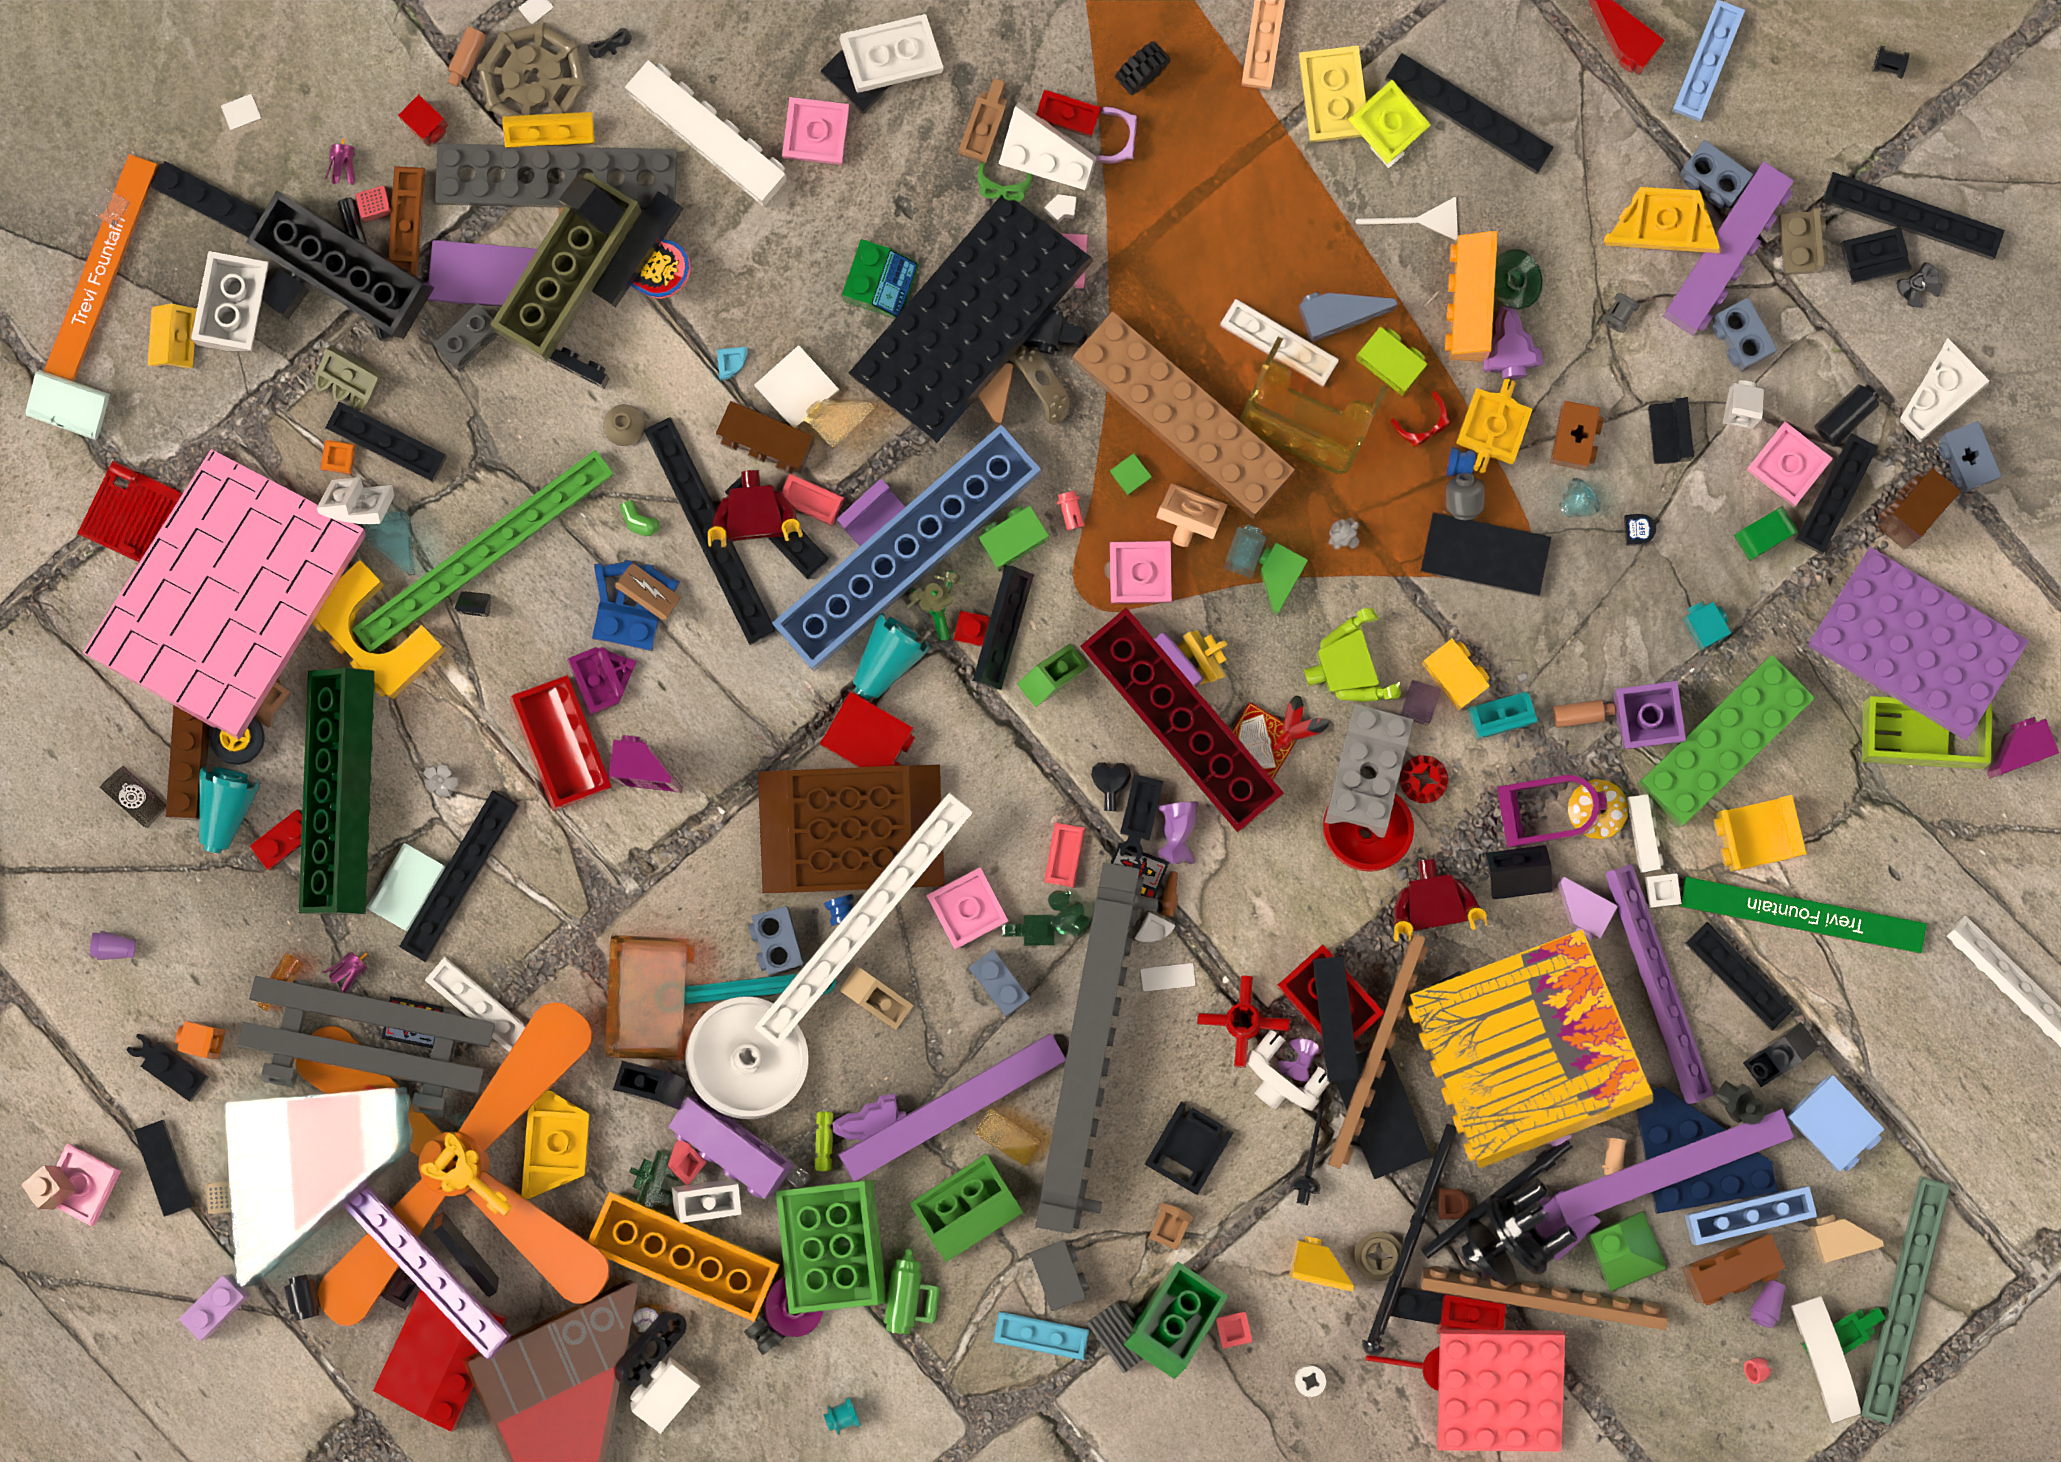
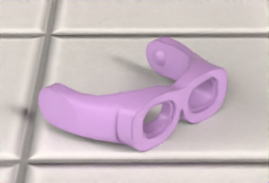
M1102 107V114L1117 115L1126 121L1130 128V138L1120 153L1114 156H1097L1096 161L1100 163H1117L1133 159L1137 115H1132L1117 108Z

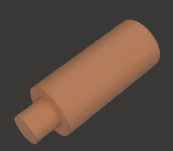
M471 27L466 28L447 70L451 73L447 81L448 84L458 88L462 79H468L487 37L481 31Z
M1602 700L1553 706L1556 728L1604 722L1605 716L1615 715L1614 703L1603 704Z

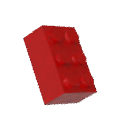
M1323 944L1276 985L1321 1038L1322 1033L1312 960L1334 957ZM1345 969L1355 1040L1379 1019L1384 1012Z

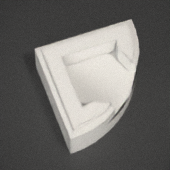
M1148 912L1135 940L1146 943L1162 940L1172 932L1176 925Z

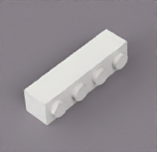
M1648 794L1628 797L1627 803L1639 872L1645 873L1660 870L1663 865V858L1661 854H1658L1657 847H1660L1658 835L1655 836L1654 828L1657 825L1655 817H1652L1651 809H1653L1652 798H1649Z

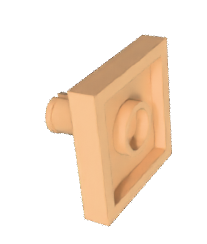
M1171 483L1156 518L1177 525L1172 541L1179 546L1187 547L1194 532L1214 539L1227 504Z

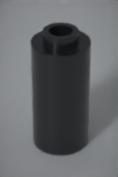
M1858 384L1814 425L1816 432L1826 443L1836 447L1879 407V402L1877 401L1879 398L1878 393L1870 385L1862 386Z

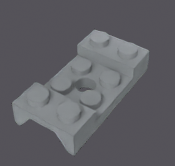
M1358 704L1354 705L1325 823L1332 824L1343 821L1368 827L1378 837L1384 838L1414 719ZM1365 766L1372 767L1376 771L1377 776L1373 779H1366L1361 775L1360 769Z

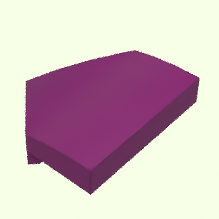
M602 646L600 649L595 647L567 659L590 715L619 704L637 661L619 656Z

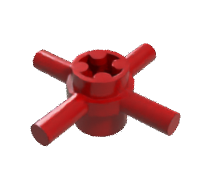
M1247 975L1241 976L1239 1004L1231 1007L1227 1014L1198 1012L1197 1024L1226 1026L1229 1034L1236 1039L1234 1067L1246 1068L1248 1040L1255 1037L1260 1029L1289 1031L1290 1019L1261 1017L1258 1009L1251 1005L1253 977ZM1242 1014H1248V1020L1251 1021L1252 1026L1248 1029L1235 1026V1020L1239 1021L1242 1018Z

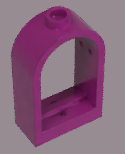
M1562 775L1497 787L1506 844L1509 848L1584 835L1597 824L1601 811L1608 809L1605 791L1598 792L1590 782L1574 775ZM1569 782L1581 784L1589 791L1593 801V810L1589 820L1584 825L1573 830L1524 838L1516 791Z

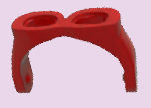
M1435 390L1431 392V395L1438 404L1441 415L1431 431L1417 434L1409 433L1401 428L1395 418L1390 420L1396 432L1403 439L1410 442L1414 448L1423 444L1451 424L1445 403Z

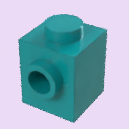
M1701 601L1687 609L1689 615L1684 617L1683 621L1700 651L1731 634L1726 625L1728 617L1721 606L1716 607L1714 601L1708 605Z

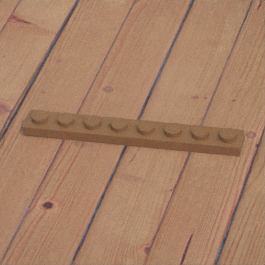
M1413 934L1412 940L1409 941L1384 1009V1014L1381 1017L1327 1165L1341 1169L1342 1164H1349L1354 1150L1353 1147L1349 1146L1353 1135L1359 1136L1365 1120L1360 1118L1364 1106L1370 1107L1375 1090L1370 1089L1374 1077L1380 1079L1386 1061L1381 1060L1385 1048L1391 1049L1396 1037V1032L1392 1031L1395 1020H1402L1407 1006L1406 1003L1402 1002L1406 991L1412 992L1418 975L1413 974L1417 962L1423 963L1428 946L1423 945L1425 937Z
M1441 1266L1423 1267L1422 1290L1666 1330L1668 1316L1666 1308L1655 1302L1634 1303L1630 1299L1620 1296L1613 1297V1299L1604 1298L1598 1293L1585 1291L1582 1294L1574 1293L1561 1286H1554L1552 1289L1544 1288L1531 1281H1523L1522 1284L1514 1283L1507 1287L1499 1283L1494 1277L1486 1281L1481 1280L1477 1273L1471 1271H1462L1460 1274L1449 1272L1448 1269Z

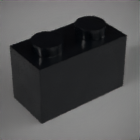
M622 1061L613 1090L635 1099L680 1110L689 1080L666 1071Z

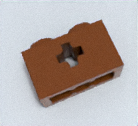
M1570 401L1563 402L1550 464L1586 471L1589 463H1595L1598 446H1593L1595 434L1600 435L1604 417L1599 416V407ZM1576 430H1580V435L1585 437L1580 443H1576L1575 437L1572 436Z

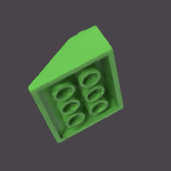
M874 1180L776 1191L789 1314L886 1303L887 1295Z

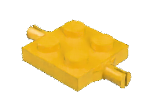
M1504 379L1500 393H1490L1476 388L1469 404L1456 444L1478 453L1473 469L1478 471L1481 465L1480 473L1486 472L1490 458L1513 465L1533 409L1521 405L1511 398L1516 386L1513 380L1508 387L1510 379Z

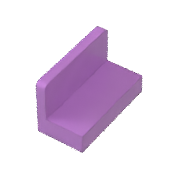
M879 479L837 518V522L861 546L901 512L905 506L890 491L889 486L882 479Z

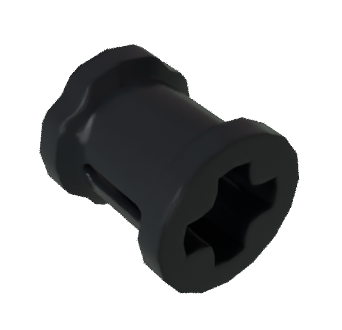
M1880 45L1872 71L1878 72L1881 70L1897 74V78L1902 79L1910 53L1904 52L1900 54L1885 50V46Z

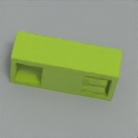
M1869 696L1863 702L1862 762L1984 769L1991 764L1992 703L1989 704L1978 722L1977 756L1948 755L1949 730L1894 697ZM1876 713L1900 714L1901 718L1878 717L1875 715ZM1875 731L1900 732V736L1875 734ZM1875 749L1900 750V752L1875 751Z

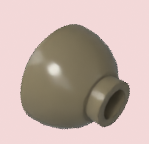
M617 405L611 408L605 415L603 421L604 433L616 445H632L640 440L644 433V417L637 408L631 405Z

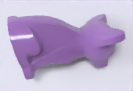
M1197 801L1159 806V811H1162L1165 815L1164 832L1167 839V844L1159 850V857L1165 858L1171 864H1180L1183 861H1187L1189 864L1195 862L1194 855L1185 842L1195 825Z

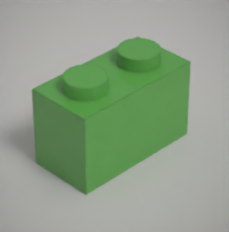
M1022 505L1018 506L1007 514L1008 519L998 525L995 521L981 530L983 535L978 537L979 542L997 571L1002 570L1005 565H1010L1049 540L1048 533L1031 506L1023 509Z

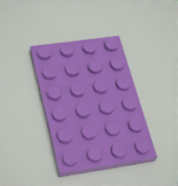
M1870 547L1807 646L1967 741L2029 641Z

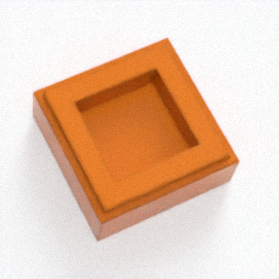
M325 440L320 469L322 471L352 475L357 446L351 443Z

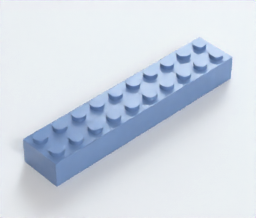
M1000 425L773 621V626L810 669L815 672L1041 476V469L1008 431Z

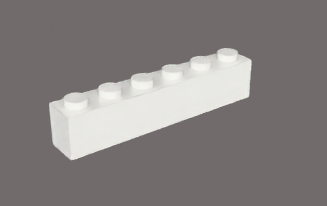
M648 60L625 86L627 94L765 207L787 181L786 175L783 172L785 167L773 157L770 160L761 154L763 149L750 138L745 141L738 135L740 130L727 119L722 122L715 116L717 111L704 100L702 103H699L693 98L694 92L683 82L676 84L669 77L672 74L662 64L657 63L654 65Z

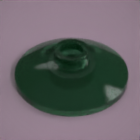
M1511 249L1501 253L1496 258L1495 296L1502 304L1511 309H1524L1534 304L1540 296L1543 284L1542 273L1538 263L1529 253L1523 250Z

